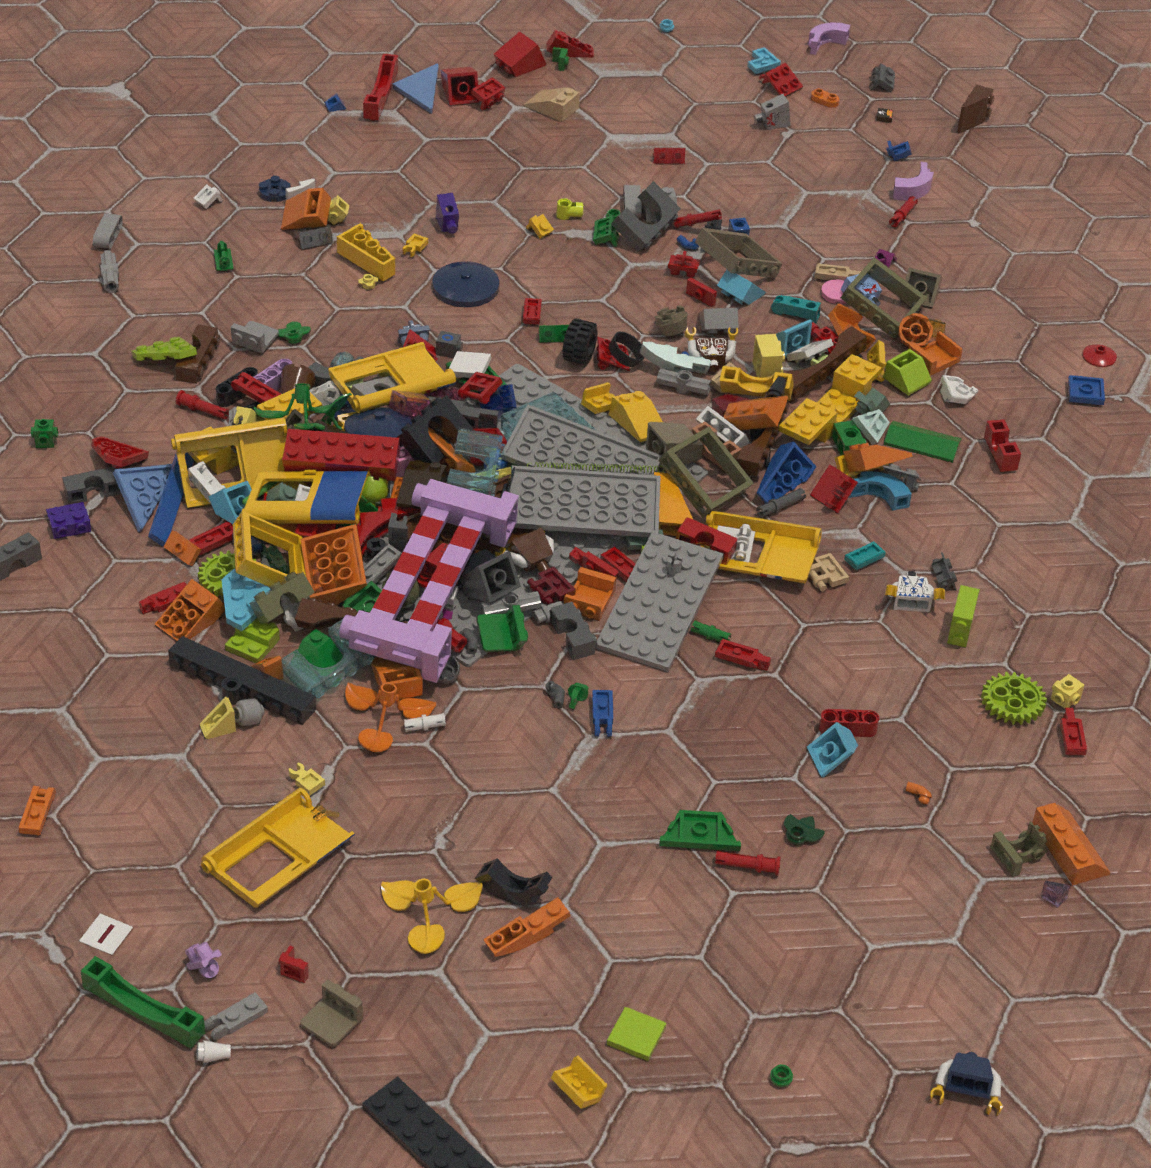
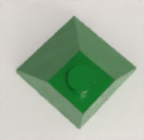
M315 629L302 640L290 663V668L321 685L346 664V659L329 636Z

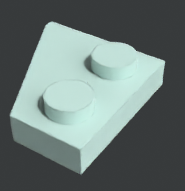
M880 409L858 415L852 419L872 445L878 443L890 423Z

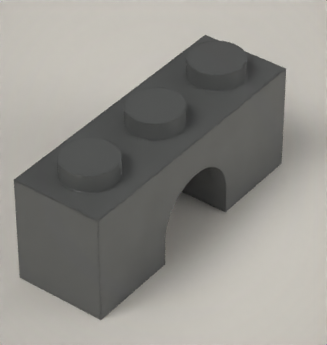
M108 467L62 477L64 493L68 504L87 502V493L91 490H101L104 492L105 497L121 494L113 475L114 470L118 468Z
M29 532L0 547V581L10 576L9 568L14 561L19 560L25 567H28L42 559L40 542Z
M573 602L551 607L550 622L557 634L569 632L566 633V649L572 659L576 660L594 655L595 646H597L596 636L590 632L588 623L584 622L580 610L576 609Z

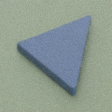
M439 64L430 66L393 83V89L429 113H433Z
M172 464L114 470L113 475L138 532L142 531L161 498Z

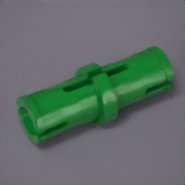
M697 620L692 624L694 628H691V632L703 635L708 640L713 639L719 642L723 639L730 641L728 638H731L732 635L717 629L714 625L709 626Z

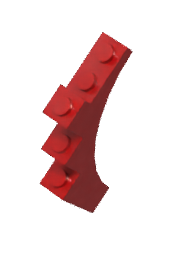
M398 498L381 499V506L378 507V512L360 513L357 530L362 557L367 551L368 540L381 538L388 533L391 513H397V521H399L404 516L409 517L421 512V509L397 507Z

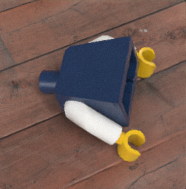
M974 1052L966 1054L956 1053L954 1059H950L940 1066L935 1081L937 1086L931 1090V1102L935 1095L941 1097L939 1105L944 1102V1087L948 1091L987 1099L991 1097L986 1113L990 1115L991 1108L995 1107L997 1109V1116L1000 1114L1003 1107L1002 1103L998 1100L1001 1097V1077L991 1067L989 1059L979 1057Z

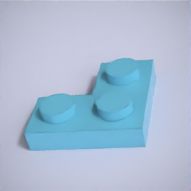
M765 47L753 50L752 57L755 60L748 61V68L755 74L781 65V61Z

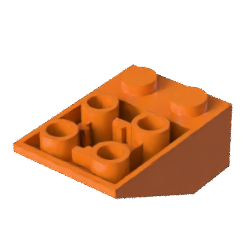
M324 188L307 189L286 200L281 230L325 227L331 203V197Z
M191 579L157 620L155 625L176 641L182 636L191 639L214 624L225 611V605L218 597Z
M381 657L369 659L379 690L383 683H393L397 687L396 694H399V700L423 695V678L418 668Z

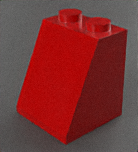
M520 31L493 54L497 66L503 67L509 75L512 74L515 77L547 65L538 44Z
M471 67L441 69V83L449 105L480 102L471 94L472 89L478 86V73Z

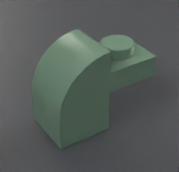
M874 388L866 396L860 391L854 396L858 401V406L855 410L862 415L878 409L883 413L890 405L886 396Z

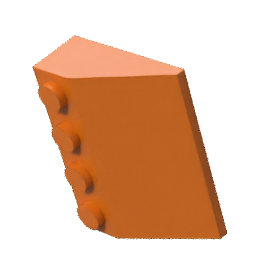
M356 524L301 539L306 578L315 592L309 596L310 598L317 599L321 603H334L338 605L367 586Z

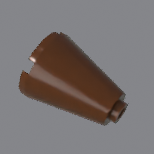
M294 364L285 365L281 371V394L294 389L297 383L310 384V389H312L316 382L315 373L304 365H300V367L294 366Z

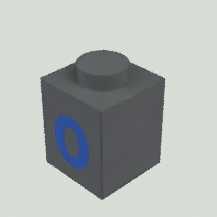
M441 331L436 340V355L454 358L457 351H462L463 349L461 335Z

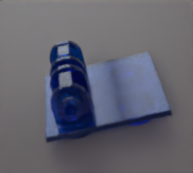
M513 384L499 386L497 391L490 396L487 404L480 403V408L495 411L503 410V414L506 417H511L514 413L513 408H517Z

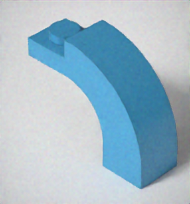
M865 471L860 473V478L854 479L858 483L848 497L876 495L886 500L892 511L909 508L912 493L901 480L882 472Z

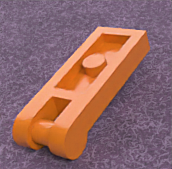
M33 786L18 827L19 833L41 835L52 800L55 799V788L48 787L47 789H42L41 786Z

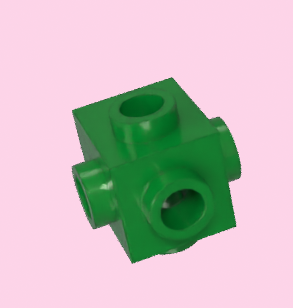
M35 419L34 427H31V438L35 439L36 448H54L55 440L58 438V427H55L54 419Z

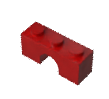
M1004 419L987 421L984 434L986 443L1000 472L1018 470L1021 452L1016 442L1009 443L1010 430Z
M686 517L677 530L676 535L678 540L694 545L704 544L713 551L723 553L721 564L727 565L735 553L738 541L736 537Z

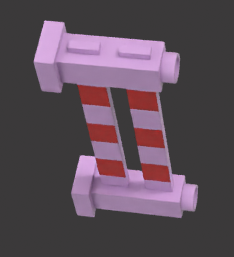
M430 479L427 485L418 483L412 495V505L421 507L422 517L371 612L359 610L356 617L345 615L340 626V638L349 640L350 649L421 669L423 679L437 683L451 655L452 628L436 624L481 534H489L491 544L505 547L517 523L519 495L504 491L502 497L497 498ZM446 522L457 525L458 528L407 624L395 621Z

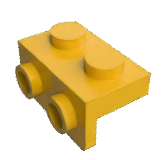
M575 1056L570 1066L554 1071L551 1079L580 1109L599 1103L607 1088V1084L580 1056Z

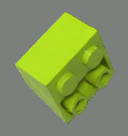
M911 349L888 360L886 363L883 378L908 396L932 382L923 358Z

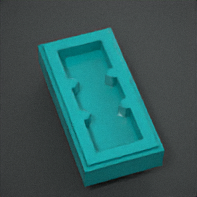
M873 541L846 554L844 560L855 570H858L884 558L886 552Z

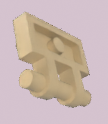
M831 553L815 557L808 577L813 580L812 583L816 588L823 592L827 589L825 583H829L831 587L848 583L849 576Z

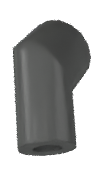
M554 681L547 682L545 687L548 694L554 698V707L562 708L565 697L564 689Z

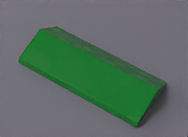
M892 421L889 425L884 445L953 463L962 438Z

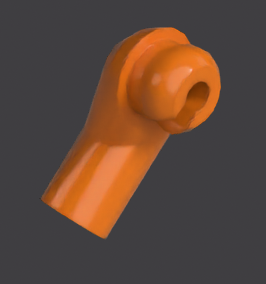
M908 781L905 791L919 795L920 803L929 804L932 794L924 786Z

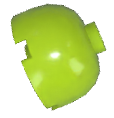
M372 476L367 477L362 495L367 499V503L370 502L374 506L381 504V499H385L388 495L387 480L379 477V481H377Z

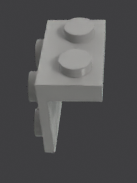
M249 321L245 326L235 323L231 326L232 343L259 353H263L279 335L277 329L254 321Z

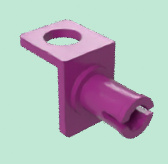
M879 249L876 253L877 255H875V258L888 268L892 260H897L894 253Z

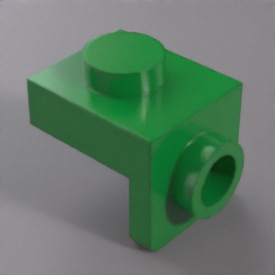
M553 47L552 61L558 62V71H564L565 67L569 65L568 49Z

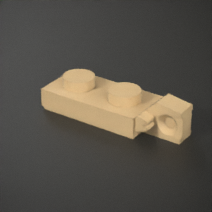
M817 264L815 279L845 281L846 277L857 275L861 271L850 270V267Z

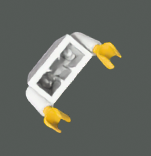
M909 571L906 573V576H899L898 582H894L892 585L888 584L885 595L895 597L894 610L930 612L932 600H945V589H934L928 584L926 577H919L916 572Z

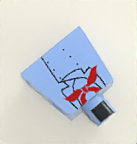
M859 274L846 277L840 290L844 293L846 288ZM866 274L854 289L879 306L881 302L878 300L882 289L873 277Z

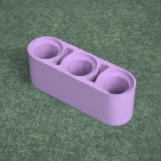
M289 359L278 360L254 376V378L272 389L278 390L281 388L282 368L293 363Z

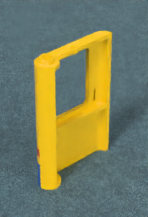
M424 342L328 368L331 380L343 395L347 393L352 394L345 383L382 372H388L398 384V386L364 396H354L353 394L349 396L347 400L351 404L352 409L357 413L456 385L454 371L449 368L444 372L427 352Z

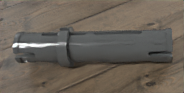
M799 488L780 498L771 499L768 503L756 508V511L761 510L757 515L763 518L771 513H778L780 509L805 499V491Z

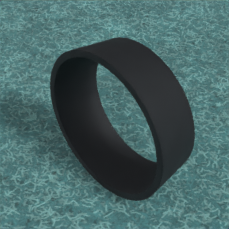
M619 331L609 343V350L613 357L625 366L634 367L645 358L640 354L642 344L629 333ZM617 342L627 346L633 352L636 359L625 354L619 348Z

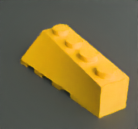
M361 223L336 236L338 254L382 281L395 275V257L385 247H381L380 242L377 239H373L371 233L365 230Z

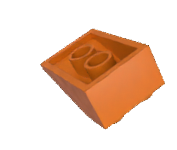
M868 442L849 446L850 450L843 451L849 472L865 471L913 457L910 452L880 445H869Z

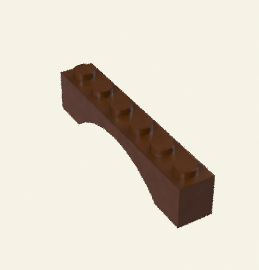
M851 326L839 334L835 348L824 360L805 369L786 372L793 375L794 384L791 400L787 401L789 403L793 402L820 381L825 380L851 354L856 356L866 349V336Z
M788 403L785 405L777 427L766 428L758 439L742 447L737 462L747 475L757 477L759 471H763L765 466L764 459H768L770 447L773 448L775 442L774 436H778L779 425L784 421V414L788 413Z
M302 598L295 616V622L297 627L313 631L315 629L321 630L326 627L341 625L345 615L356 617L358 612L350 607L341 608L334 603L325 604L314 598Z

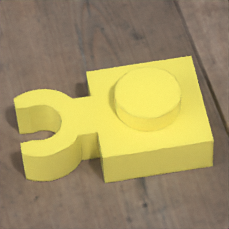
M299 762L297 763L298 771L289 769L290 778L294 779L296 785L299 788H303L309 796L325 786L324 778L313 769L305 771L304 765Z

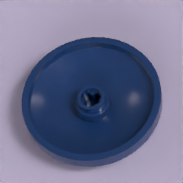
M469 261L454 262L436 271L432 279V289L436 297L446 304L456 307H477L492 301L499 292V278L491 268L483 264Z
M379 407L362 413H355L348 417L344 423V431L349 434L397 438L402 433L400 429L408 423L411 425L412 422L410 420L415 416L406 410Z

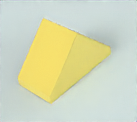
M225 697L200 722V727L206 739L236 732L235 714L229 698Z

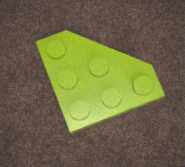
M173 337L167 342H154L152 346H138L136 350H132V355L137 361L145 360V357L152 358V360L167 359L166 356L182 359L197 355V351L194 346L184 339Z

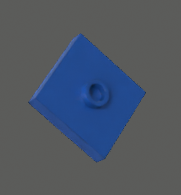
M1069 375V402L1104 405V379Z

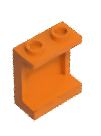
M837 304L829 313L828 317L838 336L851 326L866 336L865 352L876 340L874 335L859 328L858 323L863 319L862 314L841 304Z
M941 331L937 332L936 340L922 347L912 343L909 344L908 348L923 358L930 376L959 363L963 350Z
M580 567L577 581L574 585L576 589L575 595L566 594L564 604L573 602L576 609L580 610L582 616L600 621L615 593L616 577Z

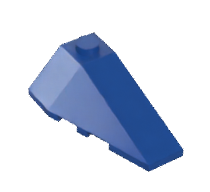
M795 442L780 445L771 458L756 494L765 504L771 499L780 498L795 489L799 484L808 480L816 465Z

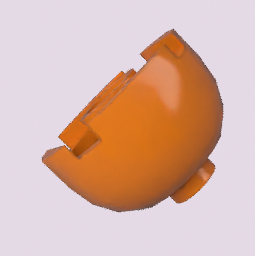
M913 313L903 318L898 328L900 341L907 347L912 343H916L920 347L927 344L933 334V326L928 321L929 319L918 313Z

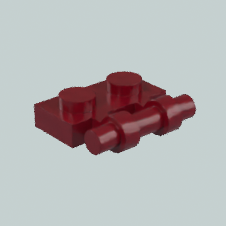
M555 567L538 573L537 581H534L532 578L527 581L532 592L538 591L540 601L547 605L555 603L552 598L563 601L566 594L573 596L576 592V589Z

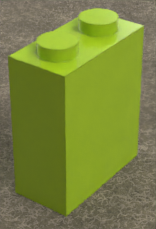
M964 585L960 586L950 626L948 644L966 648L980 589Z

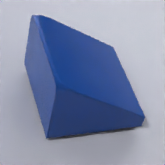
M337 94L324 102L329 112L346 109L343 101Z

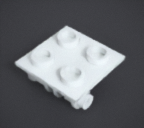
M743 524L740 529L718 526L717 530L738 538L736 551L731 559L749 562L755 531H751L748 524Z

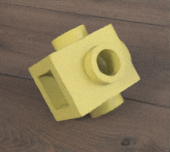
M338 195L331 200L327 221L333 225L342 222L346 218L350 206Z
M1068 674L1062 680H1057L1053 684L1051 700L1064 709L1076 705L1081 699L1084 684Z

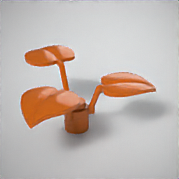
M348 682L345 691L346 701L353 709L364 711L370 706L375 707L378 701L383 706L378 731L375 729H365L358 736L360 745L372 752L386 751L393 742L390 733L381 732L386 707H391L396 701L398 710L403 711V716L407 719L422 717L421 715L424 714L430 716L437 702L417 698H404L399 701V694H396L397 687L393 683H383L377 693L370 688L356 686Z

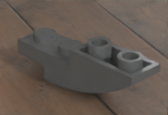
M436 397L428 398V405L430 407L432 406L430 402L433 401ZM451 400L473 429H479V427L497 428L499 411L464 406V401Z

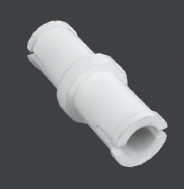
M444 713L431 716L424 714L421 715L422 717L404 719L405 732L421 729L427 731L428 728L446 726Z

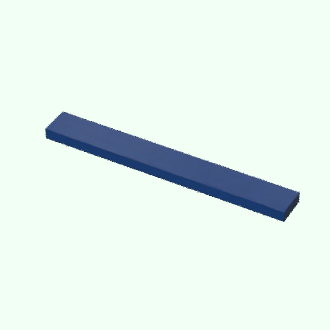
M186 453L185 460L188 471L192 467L194 459ZM176 454L148 535L150 539L164 547L171 533L183 496Z

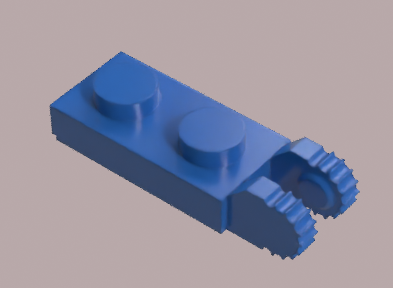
M592 690L594 736H599L600 724H607V737H612L613 691Z

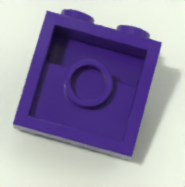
M84 502L46 509L54 539L91 532L90 519Z

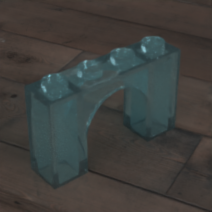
M459 428L455 454L478 458L486 464L487 468L475 473L450 469L447 484L495 496L497 485L493 484L498 482L500 471L496 470L501 468L502 457H499V455H503L505 444H502L503 436Z
M342 620L328 628L329 637L344 655L342 660L336 665L327 668L316 667L310 664L297 649L282 658L283 673L297 688L315 695L316 698H320L326 691L338 686L341 681L353 676L359 669L368 666L374 660V655L350 649L349 640L340 638L339 631Z

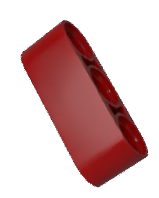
M825 709L821 713L819 731L823 734L837 722L851 730L854 737H873L877 733L879 715L872 710Z

